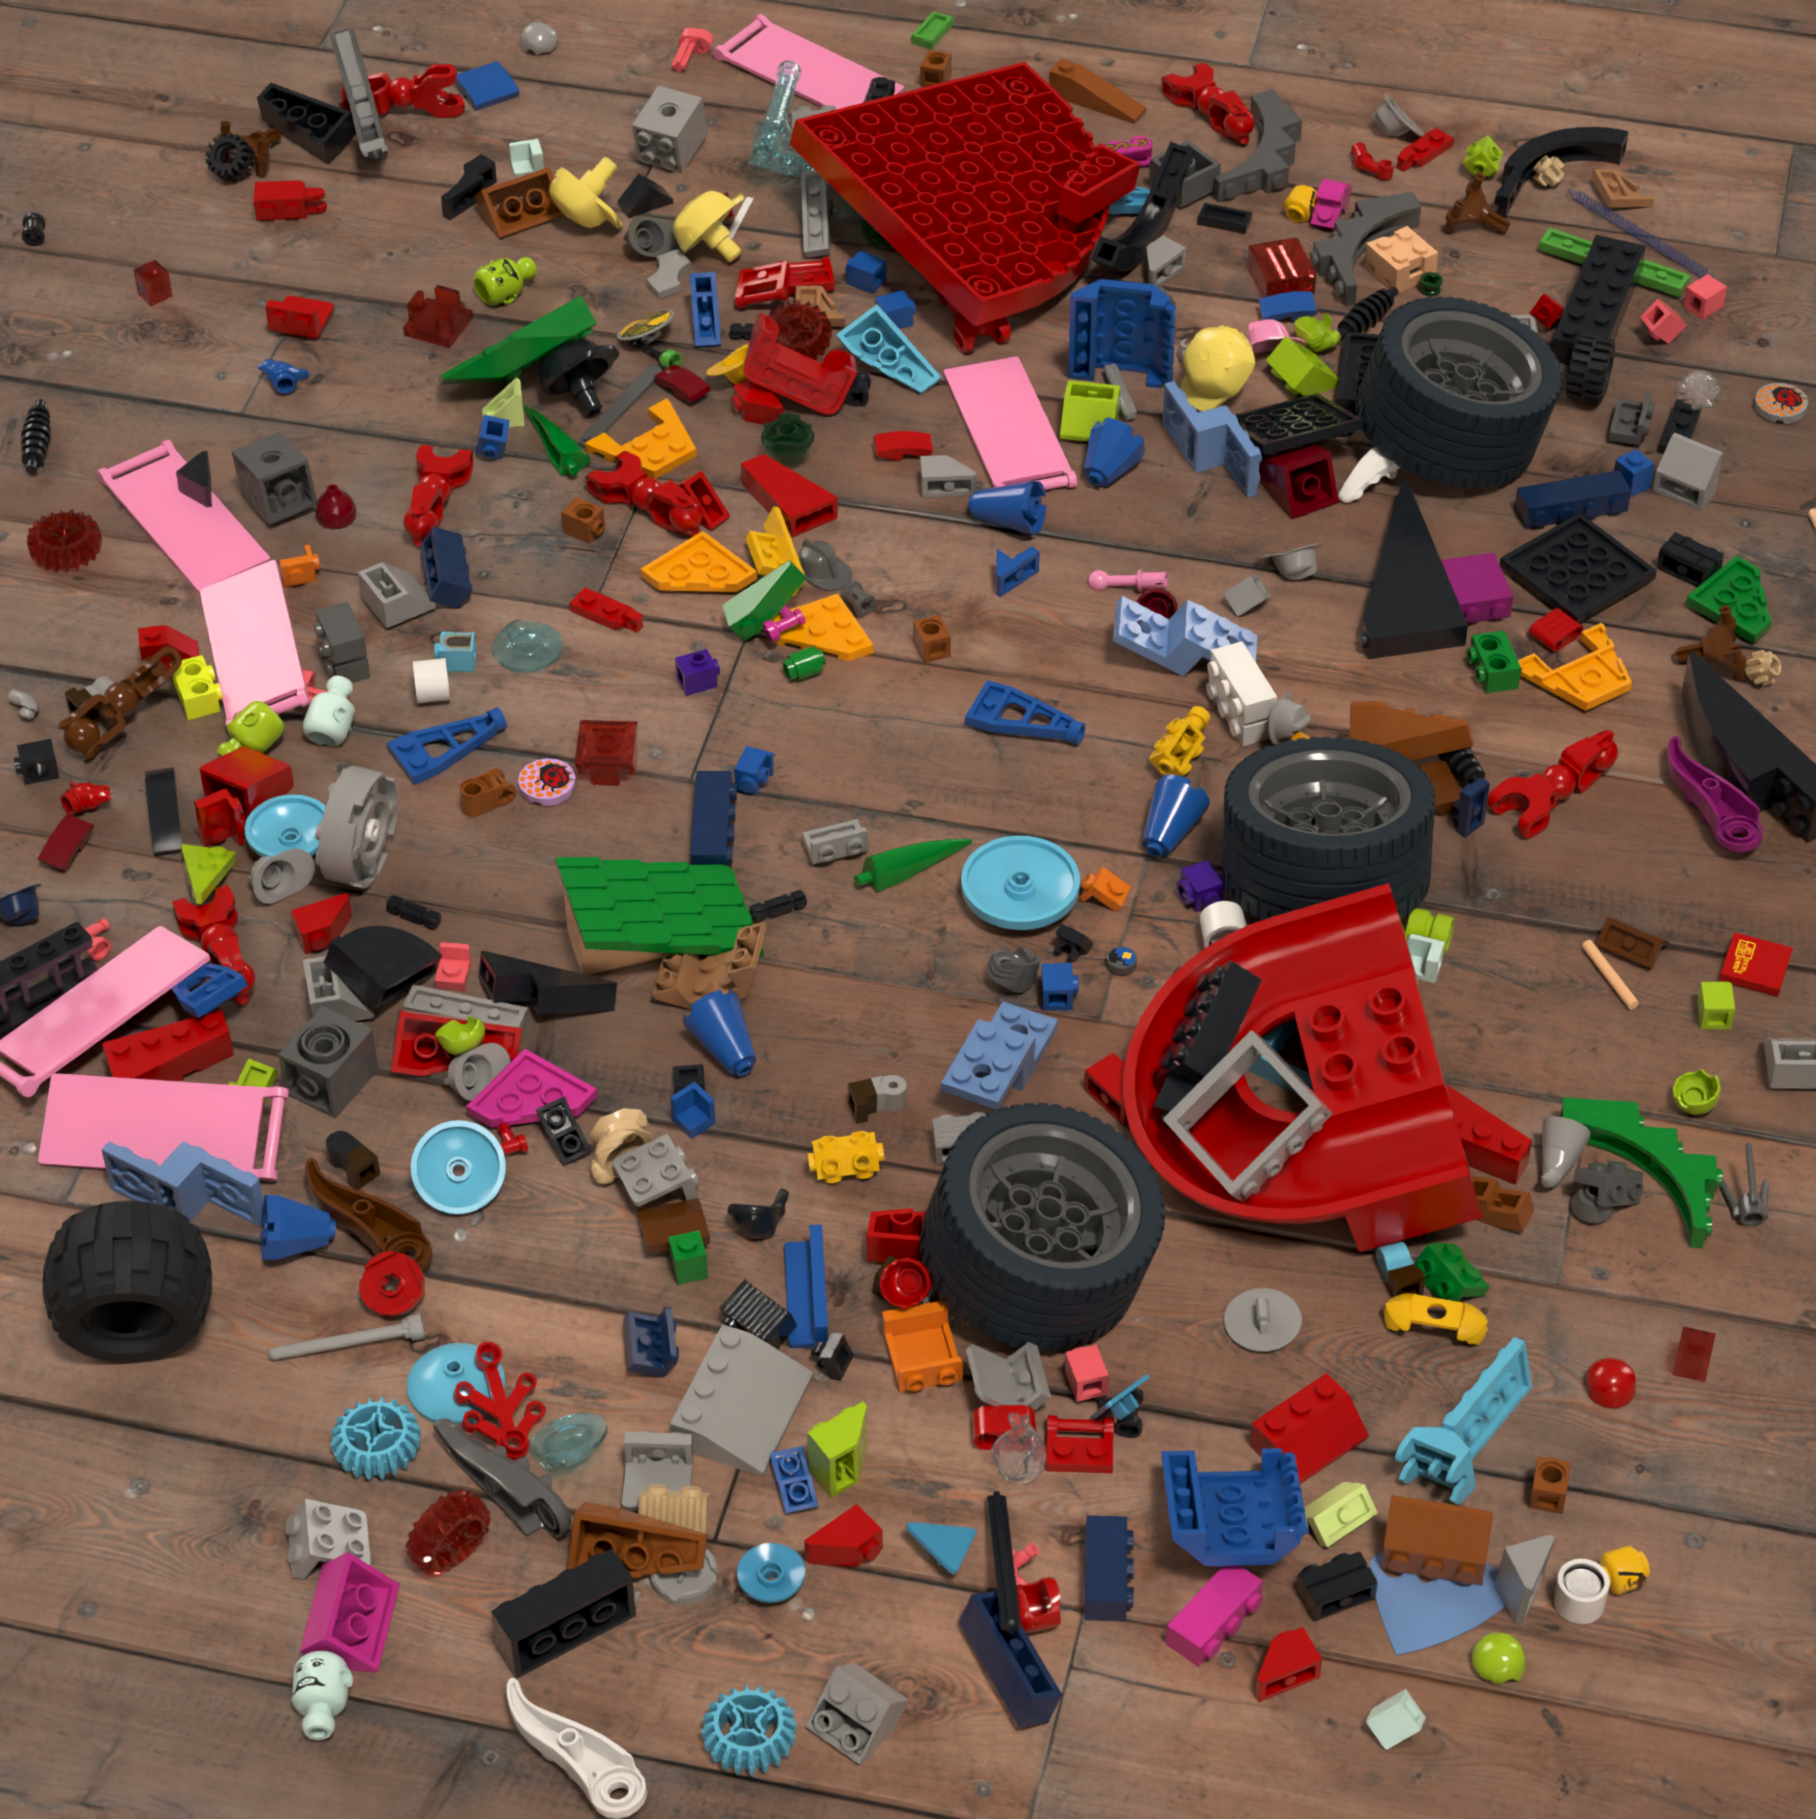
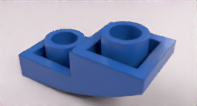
M1288 292L1259 299L1263 320L1273 319L1278 321L1291 317L1292 321L1295 322L1298 318L1311 317L1318 314L1312 292Z
M803 1446L770 1453L769 1457L785 1514L818 1508L819 1505L812 1477L808 1471Z

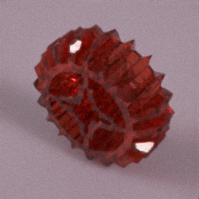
M798 299L796 304H791L787 301L785 307L778 304L777 311L770 310L769 317L778 323V336L782 337V339L777 337L776 343L814 360L818 359L817 355L824 356L825 349H828L830 346L832 330L831 322L827 319L825 311L820 312L818 305L811 308L809 301L803 305Z
M61 509L60 513L57 514L50 512V516H41L40 521L33 522V528L28 529L27 546L30 556L38 566H44L46 570L52 568L56 572L60 569H65L68 572L70 568L78 570L80 565L87 566L89 560H95L96 554L100 553L102 536L99 526L92 519L91 515L85 516L83 511L75 513L72 509L69 512H63Z
M463 1489L456 1492L450 1491L446 1497L440 1496L438 1501L430 1504L429 1508L421 1513L420 1519L413 1523L414 1529L409 1532V1540L405 1545L408 1549L407 1555L411 1558L410 1560L422 1572L424 1571L428 1575L433 1574L435 1577L443 1571L449 1573L453 1567L459 1566L472 1553H476L475 1549L477 1546L484 1542L483 1536L488 1533L489 1528L487 1526L491 1522L489 1517L490 1511L486 1508L487 1506L476 1494L464 1491Z

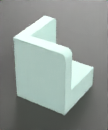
M538 139L509 144L511 166L516 178L544 169L543 152Z
M1415 934L1409 935L1408 946L1417 979L1436 982L1443 961L1444 941Z
M1405 1689L1372 1708L1366 1723L1385 1749H1389L1419 1732L1426 1717Z

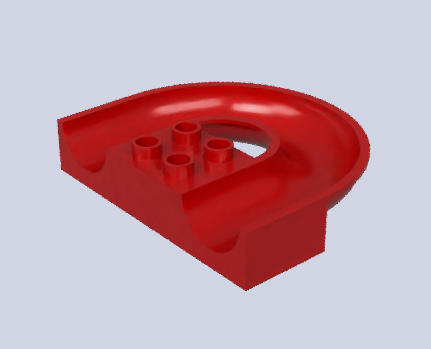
M1389 883L1250 924L1224 936L1203 949L1176 971L1156 993L1142 1014L1128 1047L1124 1065L1123 1099L1125 1113L1134 1139L1146 1160L1166 1183L1185 1197L1219 1213L1262 1223L1310 1224L1346 1217L1359 1252L1483 1218L1406 935ZM1231 960L1262 980L1229 1052L1251 1030L1263 1038L1279 1026L1296 1020L1314 1093L1333 1113L1322 1124L1323 1128L1314 1132L1305 1141L1304 1147L1298 1153L1292 1154L1283 1163L1282 1169L1276 1175L1269 1177L1260 1186L1259 1192L1257 1194L1253 1193L1244 1203L1233 1197L1171 1128H1167L1157 1121L1153 1107L1164 1085V1082L1157 1078L1161 1068L1159 1061L1173 1043L1171 1035L1185 1017L1183 1015L1184 1007L1189 1000L1194 998L1197 991L1194 988L1197 980L1203 973L1207 974L1213 971L1216 966H1222ZM1245 1072L1188 1131L1234 1181L1302 1112L1279 1110L1259 1100L1251 1091Z

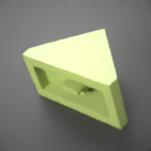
M516 377L482 408V418L483 415L510 420L509 427L524 426L520 379Z

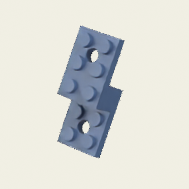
M1175 381L1164 383L1162 425L1194 472L1197 473L1225 465L1247 498L1257 495L1258 483H1260L1259 463L1262 461V455L1259 448L1255 447L1250 441L1248 432L1243 431L1239 425L1236 415L1232 414L1226 405L1197 413L1196 408L1190 405L1185 392L1179 389Z
M1121 596L1116 602L1113 641L1183 677L1202 657L1210 660L1212 649L1238 642L1244 643L1256 662V634L1188 599L1170 619L1124 596Z
M1003 1001L991 1022L981 1019L977 1020L943 1078L941 1091L998 1110L1010 1088L1023 1091L1056 1033L1059 1020Z
M110 1141L101 1149L110 1189L132 1201L150 1202L168 1207L188 1217L189 1222L210 1202L258 1227L262 1224L263 1197L260 1181L256 1175L232 1166L225 1159H218L208 1154L199 1146L194 1147L182 1141L160 1166L153 1160L144 1159L134 1154L129 1148L125 1146L120 1147Z

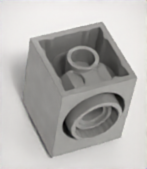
M658 85L632 124L638 161L683 173L708 134L703 98Z

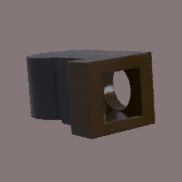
M336 1131L327 1137L328 1160L331 1165L342 1168L347 1173L348 1185L351 1188L360 1190L381 1175L378 1156L350 1133Z

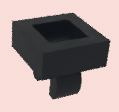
M1062 923L1055 933L1061 939L1056 944L1055 952L1061 956L1066 948L1071 947V953L1068 958L1072 962L1079 958L1080 950L1088 954L1094 944L1086 935Z
M831 1333L827 1343L817 1342L811 1352L814 1356H820L817 1362L818 1367L825 1368L830 1379L842 1380L854 1356L844 1334Z

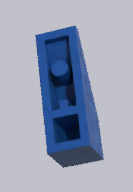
M690 273L695 348L721 346L716 273Z

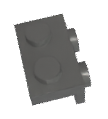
M1646 392L1644 403L1618 399L1609 433V440L1640 446L1642 436H1648L1651 420L1647 418L1652 419L1655 403H1650V392Z
M1608 1161L1607 1165L1588 1163V1168L1575 1169L1573 1181L1599 1187L1597 1205L1600 1207L1639 1204L1643 1193L1644 1172L1627 1169L1626 1163Z

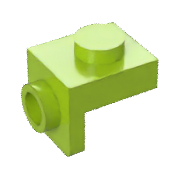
M248 1058L237 1083L229 1082L228 1085L272 1087L278 1071L275 1068Z

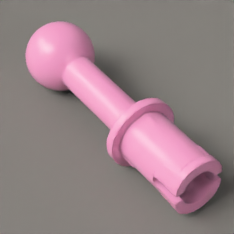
M1096 570L1089 575L1088 585L1097 591L1105 590L1108 586H1137L1139 592H1143V589L1151 588L1167 590L1168 578L1165 577L1168 575L1167 572H1143V570H1138L1137 575H1108L1102 570Z

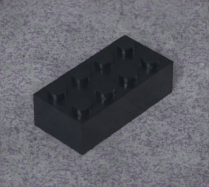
M1232 960L1222 966H1216L1213 971L1207 974L1203 973L1195 984L1194 988L1197 991L1194 998L1189 1000L1183 1009L1185 1017L1182 1023L1175 1028L1171 1035L1173 1043L1159 1061L1161 1068L1157 1078L1165 1082L1169 1075L1198 1084L1228 1054L1262 979Z
M613 1549L592 1556L587 1562L573 1569L561 1572L556 1578L542 1585L530 1588L527 1593L511 1601H505L491 1611L496 1650L514 1677L518 1679L636 1617L633 1578Z

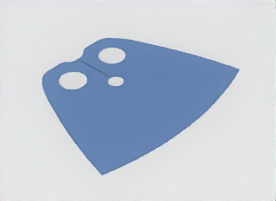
M1383 1551L1376 1554L1371 1560L1370 1569L1378 1583L1376 1602L1396 1655L1428 1648L1455 1638L1485 1622L1505 1607L1494 1585L1498 1570L1487 1562L1483 1585H1476L1440 1578H1431L1430 1582L1423 1583L1419 1579L1420 1575L1403 1573L1400 1577L1391 1578L1381 1569Z

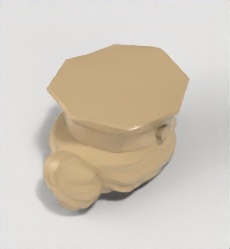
M622 1108L612 1114L600 1117L590 1132V1136L596 1146L595 1158L591 1166V1172L596 1182L600 1184L612 1183L614 1179L619 1177L613 1166V1160L653 1140V1136L647 1132L650 1124L642 1110Z

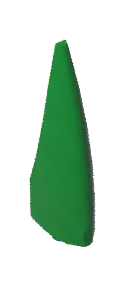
M524 405V411L546 448L550 463L560 476L578 474L580 469L590 462L591 459L588 454L559 426L539 412Z
M970 838L928 841L869 856L864 861L862 873L854 876L855 884L859 887L869 883L876 892L895 886L938 861L972 844V840Z

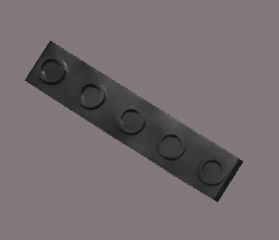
M481 951L479 980L493 1003L529 1001L537 1014L615 1010L617 982L488 951Z

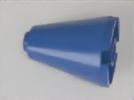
M1034 480L978 490L974 492L973 496H970L968 509L972 512L974 518L1028 535H1036L1035 532L1041 531L1045 521L1046 505H1042L1041 496H1046L1043 484L1040 481Z
M1166 774L1155 783L1142 844L1149 855L1153 857L1167 856L1206 813L1210 805L1209 796L1200 786L1198 790L1191 787V780L1178 775Z
M729 989L730 994H723L721 990L714 991L703 996L690 1006L692 1012L688 1017L684 1014L683 1024L731 1075L744 1076L753 1070V1065L756 1063V1055L739 997L733 990Z

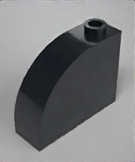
M367 926L356 929L343 937H335L327 947L328 953L323 963L373 1009H376L408 991L412 985H418L432 977L442 955L429 943L407 931L388 926Z

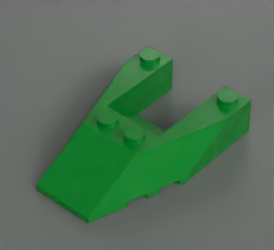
M580 295L510 334L506 339L484 349L483 352L443 373L438 381L440 385L495 383L504 379L509 383L516 377L521 376L520 374L523 373V369L542 360L555 348L574 340L585 339L586 336L594 332L592 327L597 322Z

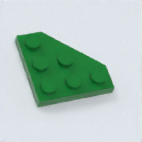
M1737 555L1687 596L1686 605L1715 622H1718L1721 618L1719 608L1723 605L1730 606L1731 614L1737 623V627L1734 630L1735 633L1753 644L1766 634L1771 627L1772 621L1766 607V595L1764 587L1761 586L1760 570Z

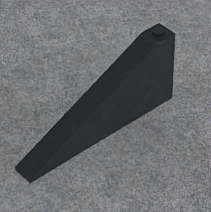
M1407 479L1402 480L1363 618L1362 632L1358 633L1359 646L1365 650L1368 659L1466 645L1468 624Z

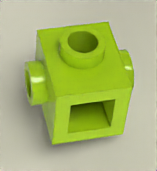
M1487 135L1479 141L1472 143L1466 149L1463 165L1473 176L1479 172L1485 177H1491L1499 170V163L1504 152Z

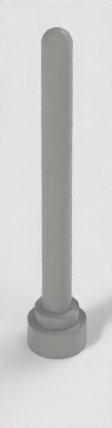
M421 1313L408 1315V1319L402 1320L401 1324L274 1347L269 1350L268 1356L271 1360H280L402 1336L405 1339L411 1338L412 1341L425 1339Z

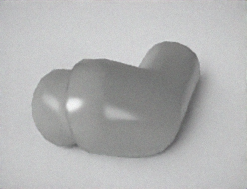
M15 689L9 692L8 702L21 706L19 715L32 720L35 712L39 710L35 697Z

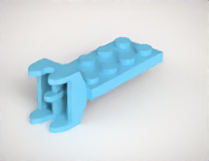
M1514 1337L1505 1348L1499 1351L1494 1362L1488 1369L1483 1370L1479 1380L1470 1390L1464 1393L1454 1410L1447 1413L1442 1427H1413L1401 1442L1395 1455V1461L1400 1463L1408 1460L1401 1471L1399 1481L1407 1484L1420 1475L1452 1488L1453 1492L1449 1501L1454 1504H1461L1476 1488L1472 1460L1532 1389L1527 1348L1524 1340Z

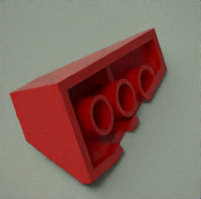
M398 1009L391 1072L426 1076L448 1071L451 1061L459 1055L454 1056L446 1052L435 1037L436 1032L451 1020H456L460 1024L465 1025L468 1023V1019ZM483 1022L485 1036L479 1046L487 1043L499 1044L507 1051L510 1060L515 1059L518 1056L522 1028Z

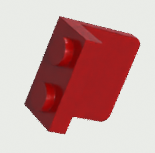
M292 295L286 296L283 302L268 300L265 305L268 329L270 331L317 339L333 313L334 305L331 302Z

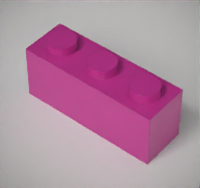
M1240 1565L1222 1567L1167 1625L1166 1645L1198 1667L1207 1658L1212 1659L1220 1650L1222 1641L1228 1635H1235L1249 1612L1251 1614L1255 1613L1262 1604L1263 1580Z

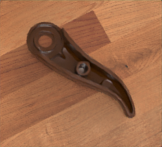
M314 1158L307 1159L305 1173L310 1192L317 1205L323 1211L330 1213V1217L336 1221L341 1229L350 1230L357 1235L361 1243L365 1247H369L375 1255L387 1251L397 1253L413 1252L416 1255L412 1259L419 1264L422 1271L430 1265L433 1257L431 1242L423 1234L421 1223L380 1198L326 1178L320 1171L317 1161Z

